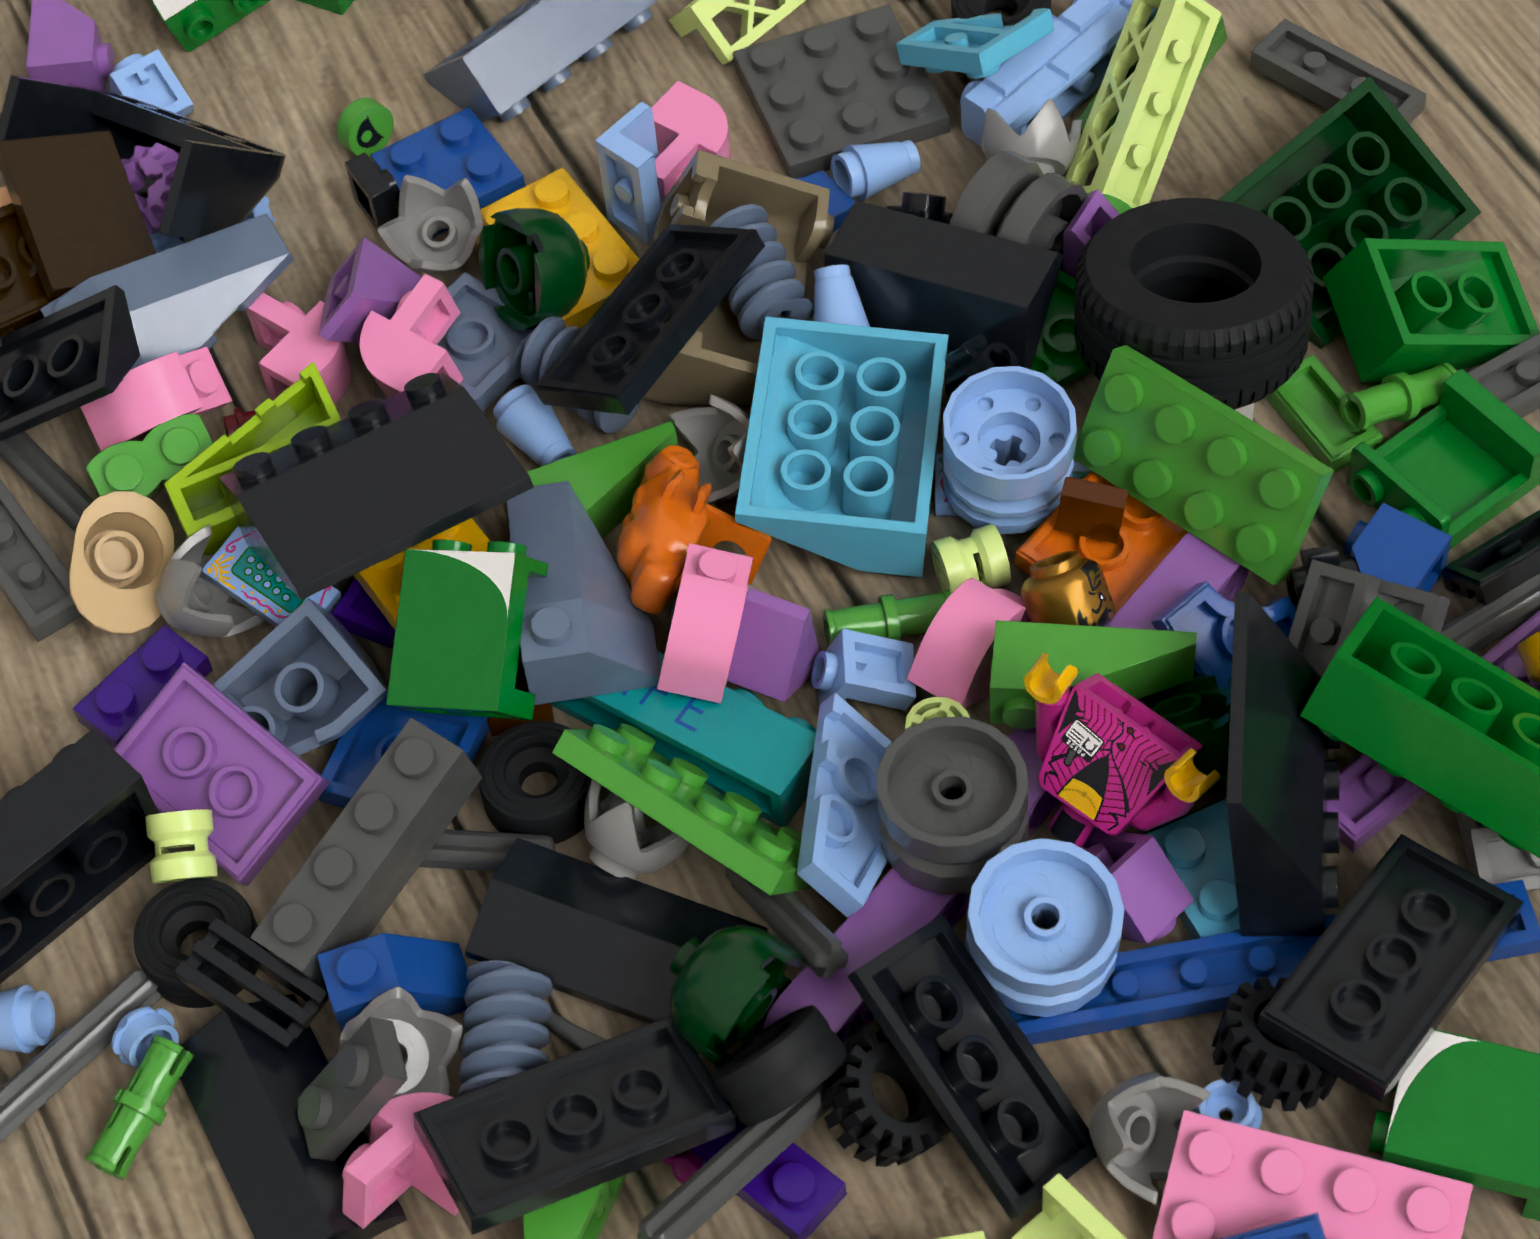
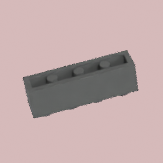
M410 718L250 938L257 945L327 991L317 955L368 938L483 777L465 751L418 721Z

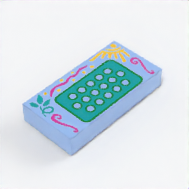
M239 525L201 570L205 579L274 627H277L308 598L330 613L342 598L339 590L329 586L300 600L245 542Z

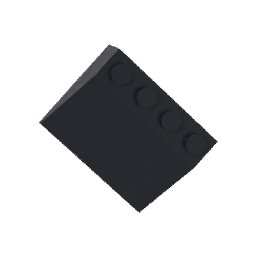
M444 372L441 374L427 373L417 376L405 384V391L385 400L372 399L357 404L348 411L347 418L328 427L319 425L306 428L291 438V444L270 454L259 452L248 455L235 463L233 466L234 471L218 478L245 542L300 600L534 488L526 470L467 390Z
M1249 592L1235 593L1226 801L1241 936H1321L1326 930V908H1339L1338 866H1326V854L1340 852L1339 812H1327V801L1340 800L1339 760H1328V749H1340L1341 742L1327 737L1315 724L1300 716L1321 677Z

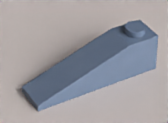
M266 213L92 276L42 307L41 311L44 317L49 316L117 285L125 292L140 352V357L131 368L133 369L174 352H178L181 355L204 347L210 349L218 341L214 333L235 311L247 310L294 258Z
M564 481L534 486V488L507 500L510 542L527 546V557L548 563L547 577H528L520 641L522 662L529 692L536 694L534 705L658 686L660 667L653 624L646 612L641 611L632 604V589L570 483Z
M310 598L305 600L213 684L298 756L342 737L388 694V687L369 655L335 615Z

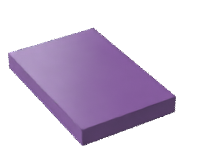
M186 663L181 665L114 748L120 756L142 775L159 813L184 810H212L214 831L208 837L209 851L216 856V863L239 883L246 886L255 878L330 784L326 778L197 670Z

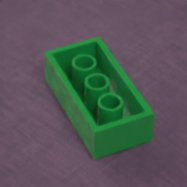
M1375 597L1334 655L1300 716L1315 724L1327 737L1335 741L1345 742L1377 761L1379 766L1389 774L1405 778L1436 796L1446 808L1457 813L1466 814L1498 833L1501 839L1510 846L1526 850L1540 858V691L1382 599Z

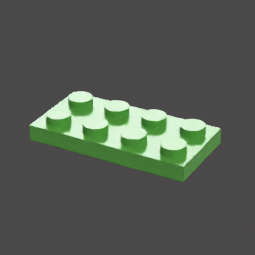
M1128 345L1112 350L1077 439L1073 459L1113 485L1128 490V494L1272 585L1286 580L1334 473L1332 468Z
M623 723L619 728H607L594 724L592 729H565L552 752L553 754L767 894L776 895L812 888L797 875L801 833L785 826H781L778 831L759 818L762 810L749 799L733 792H727L724 796L707 785L705 782L708 775L698 766L674 757L672 761L653 750L656 742L645 732Z

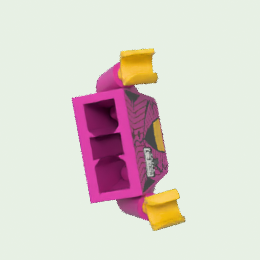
M1043 652L1025 675L1024 686L1027 692L1035 698L1036 754L1043 763L1038 775V783L1043 789L1062 801L1061 806L1049 824V830L1059 840L1083 847L1095 826L1115 837L1130 826L1143 831L1150 830L1186 815L1197 799L1220 779V774L1216 770L1207 776L1195 767L1193 759L1203 748L1201 743L1101 674L1096 673L1074 685L1070 692L1069 686L1077 677L1078 669L1069 664L1061 674H1058L1048 663L1049 654Z

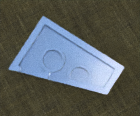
M834 692L819 707L797 875L848 918L864 906L888 862V858L880 844L877 769L887 747L892 742Z

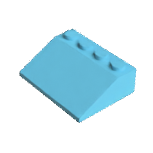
M765 316L735 511V522L858 571L922 578L948 335Z

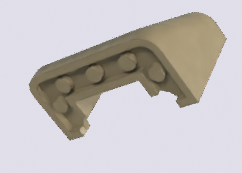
M698 149L662 203L655 225L653 243L669 224L711 226L715 220L726 212L739 206L748 204L760 205L768 212L767 223L772 224L777 230L776 242H780L787 251L785 260L790 261L796 269L794 279L799 280L805 287L808 260L817 248L824 249L827 246L833 232L834 216L828 214L830 189ZM724 296L642 399L669 405L712 406L709 404L710 394L736 406L752 407L762 340L747 338L741 332L738 318L730 309L729 299Z

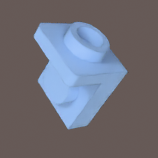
M159 49L144 57L140 53L128 56L115 66L114 72L110 73V92L144 101L184 117L193 112V102Z
M842 628L827 650L818 653L813 664L811 682L813 688L818 689L819 707L823 701L836 692L844 700L848 698L907 710L917 697L916 685L907 680L914 662L913 643Z

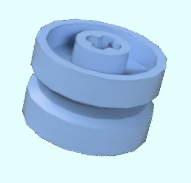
M1039 838L1013 844L987 861L971 888L965 948L1007 1008L1019 1014L1047 1018L1076 1011L1101 993L1115 969L1122 933L1125 908L1117 881L1098 857L1071 842Z

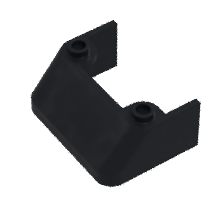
M14 75L10 77L0 117V141L110 131L120 159H130L134 155L136 145L149 148L153 147L156 142L178 152L179 158L159 232L168 236H177L183 242H189L243 222L280 178L286 157L285 154L129 96L105 90ZM148 176L144 178L145 187L138 191V195L145 199L148 197V188L155 184V180Z

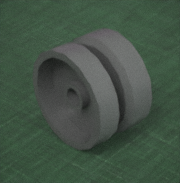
M1002 150L989 158L974 174L960 196L949 225L1063 254L1064 231L1088 195L1082 185L1058 173H1046L1043 175L1038 163L1014 151ZM1063 260L1060 267L1061 271H1063Z
M963 716L935 717L909 727L887 747L877 769V799L880 844L892 868L914 886L938 894H971L972 885L987 861L1010 845L1028 840L1027 765L1017 746L993 725Z

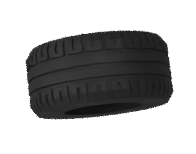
M1176 198L1155 201L1129 209L1108 221L1087 242L1078 259L1074 308L1075 345L1084 364L1100 381L1112 350L1128 345L1234 410L1260 401L1281 387L1299 369L1304 360V355L1308 349L1313 303L1314 277L1312 263L1297 239L1282 224L1260 211L1237 203L1209 198Z

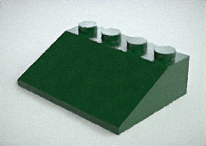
M1370 76L1218 199L1237 203L1262 212L1282 224L1303 247L1312 263L1314 277L1309 341L1320 349L1342 332L1323 277L1364 238L1450 240L1481 213Z

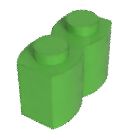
M180 415L157 425L146 435L143 441H125L104 449L88 463L86 467L87 477L97 497L114 491L136 492L154 500L162 489H166L164 483L207 449L213 442L199 415Z

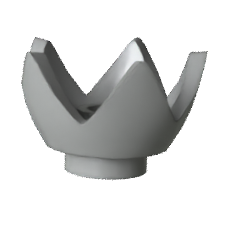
M1048 99L1025 132L1019 136L997 111L988 108L985 116L984 131L981 136V148L984 157L988 160L1002 150L1014 151L1038 163L1043 175L1046 173H1058L1063 176L1076 153L1082 128V119L1073 120L1068 136L1064 121L1054 101Z
M405 175L399 194V216L381 225L378 228V233L388 248L413 270L429 274L447 273L460 268L470 260L479 247L480 233L483 228L479 200L467 178H462L447 189H442L425 179ZM439 230H450L445 240L441 242L432 241L433 235Z
M710 394L709 404L714 407L692 408L675 412L669 415V419L693 448V456L699 461L700 465L699 489L701 485L711 483L712 492L707 504H714L738 496L750 416L735 404Z
M210 524L186 539L172 555L161 575V586L157 589L156 600L162 616L174 629L184 630L195 636L223 638L245 632L265 620L248 608L231 604L233 597L205 579L201 570L214 556L203 555L205 546L213 535Z
M591 778L584 809L585 838L593 846L589 858L597 866L616 877H628L636 880L640 872L653 874L669 865L686 850L689 844L688 841L662 824L648 829L645 813L612 792L601 802L600 792L602 785Z
M395 987L374 998L358 1016L346 1023L339 1038V1050L369 1017L394 1022L408 1080L392 1098L419 1092L449 1095L450 1085L446 1068L458 1049L463 1030L462 1025L457 1021L440 1013L422 1010L409 992L401 987Z
M1156 1071L1143 1073L1117 1084L1099 1100L1090 1117V1136L1101 1163L1119 1184L1147 1201L1157 1204L1158 1191L1151 1181L1167 1180L1183 1111H1193L1211 1093L1202 1087L1184 1080L1160 1076Z

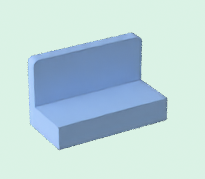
M640 102L595 140L608 220L650 246L653 243L655 225L661 208L655 159L659 154L652 107L644 102Z

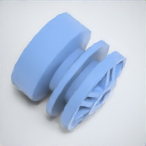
M1021 366L992 367L972 375L952 392L943 413V489L953 510L972 526L978 528L993 524L999 531V534L1025 533L1039 527L1059 506L1065 477H1073V456L1075 454L1077 436L1075 407L1064 388L1044 373Z

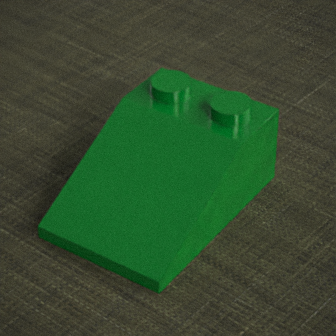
M1364 238L1323 277L1361 382H1382L1384 377L1396 372H1405L1410 375L1430 369L1441 363L1452 365L1456 371L1461 368L1465 369L1482 365L1540 333L1504 242Z

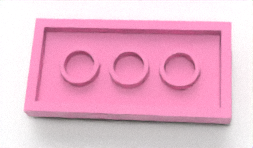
M1184 1110L1152 1239H1218L1314 1212L1319 1213L1326 1239H1461L1473 1184Z

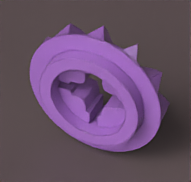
M157 142L153 147L149 148L136 145L134 155L130 159H121L149 235L159 232L179 158L178 152ZM148 176L155 180V184L148 188V197L145 199L138 195V191L145 187L144 178Z

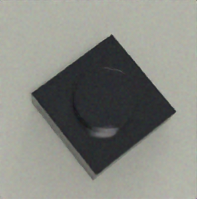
M366 153L346 161L345 166L354 200L378 231L381 225L399 216L395 203L399 201V187L391 173L387 169L379 172Z

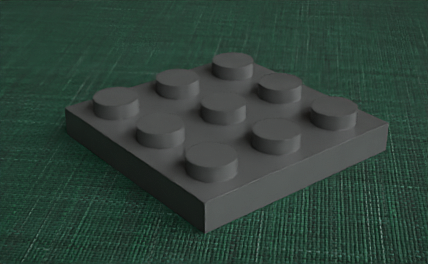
M889 4L733 51L734 68L788 177L803 178L821 170H830L832 157L835 154L841 153L846 145L903 142L906 140L917 143L950 132V116L924 68L900 64L896 43L906 38V35Z

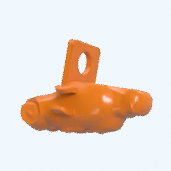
M670 445L664 448L646 464L643 479L633 494L631 512L625 516L622 522L617 542V562L632 589V604L643 612L659 615L663 611L667 602L672 599L675 590L681 583L689 543L713 549L717 543L722 541L738 544L745 551L746 556L753 557L748 584L752 585L772 542L770 535L735 522V517L707 504L712 492L711 483L703 484L699 489V461L695 459L691 451L677 445Z

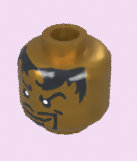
M1067 551L1042 559L1030 566L1031 576L1024 582L1021 588V596L1030 622L1104 627L1112 620L1115 606L1099 563L1091 559L1080 558L1078 551Z

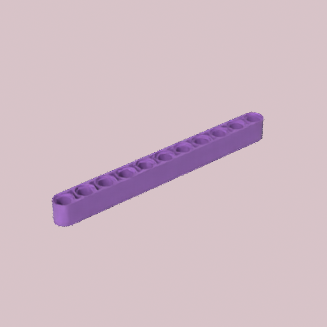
M1188 532L1105 627L1156 630L1151 623L1154 618L1195 584L1206 581L1224 599L1233 602L1235 593L1241 591L1250 570ZM1144 697L1137 699L1141 703L1145 704ZM1015 728L1008 738L1015 743L1027 765L1029 839L1061 801L1043 789L1038 783V775L1043 763L1036 754V728L1027 730ZM892 868L871 891L864 906L849 916L834 933L842 942V948L848 953L846 967L836 969L831 978L818 977L806 965L773 1004L764 1022V1029L787 1014L809 1005H814L820 1010L829 1023L830 1029L836 1033L841 1042L860 1025L870 1024L875 1017L847 976L942 914L953 928L968 910L970 894H938L914 886Z

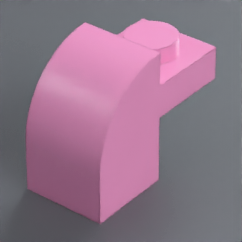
M677 81L652 106L659 154L655 159L661 206L667 194L698 149L731 159L728 122L723 109L708 95L680 81Z
M426 273L414 289L408 291L401 298L396 313L390 320L371 310L361 330L360 352L363 362L386 398L405 391L404 386L408 381L427 373L441 374L444 372L459 384L463 381L462 375L447 350L437 345L461 312L445 284Z
M262 293L246 310L257 344L270 351L258 364L268 395L272 400L300 379L299 373L313 361L334 405L342 398L349 386L352 366L346 343L328 341L318 334L324 308V302L321 300L305 315L295 304L288 301L281 303Z
M204 347L181 355L178 352H174L129 370L113 393L85 404L80 408L100 451H103L117 443L143 441L146 435L159 424L180 415L197 414L200 416L218 410L232 402V399L208 347Z
M689 543L657 690L721 704L744 608L753 557Z
M970 578L962 583L944 602L928 627L907 680L934 696L955 700L964 708L990 696L996 620L1030 622L1022 597L1005 589H992L974 578Z
M419 1092L394 1097L385 1104L371 1120L370 1144H364L355 1150L344 1166L342 1173L344 1179L342 1213L364 1229L411 1186L452 1215L456 1216L459 1213L457 1206L415 1130L413 1114L455 1097L440 1093Z

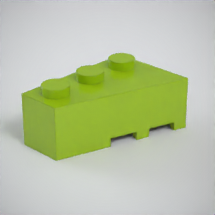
M314 361L299 373L300 379L274 400L269 397L254 409L256 415L229 437L225 434L222 435L164 483L172 508L186 539L210 524L213 535L205 546L203 555H214L238 526L218 479L219 477L234 471L233 466L235 463L248 455L259 452L270 454L291 444V438L306 428L319 425L328 427L341 420Z

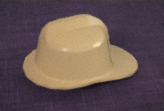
M114 491L96 498L83 511L76 527L69 571L70 596L78 612L93 626L112 634H133L150 627L161 615L156 600V592L159 586H161V575L174 554V530L167 514L152 499L136 492Z

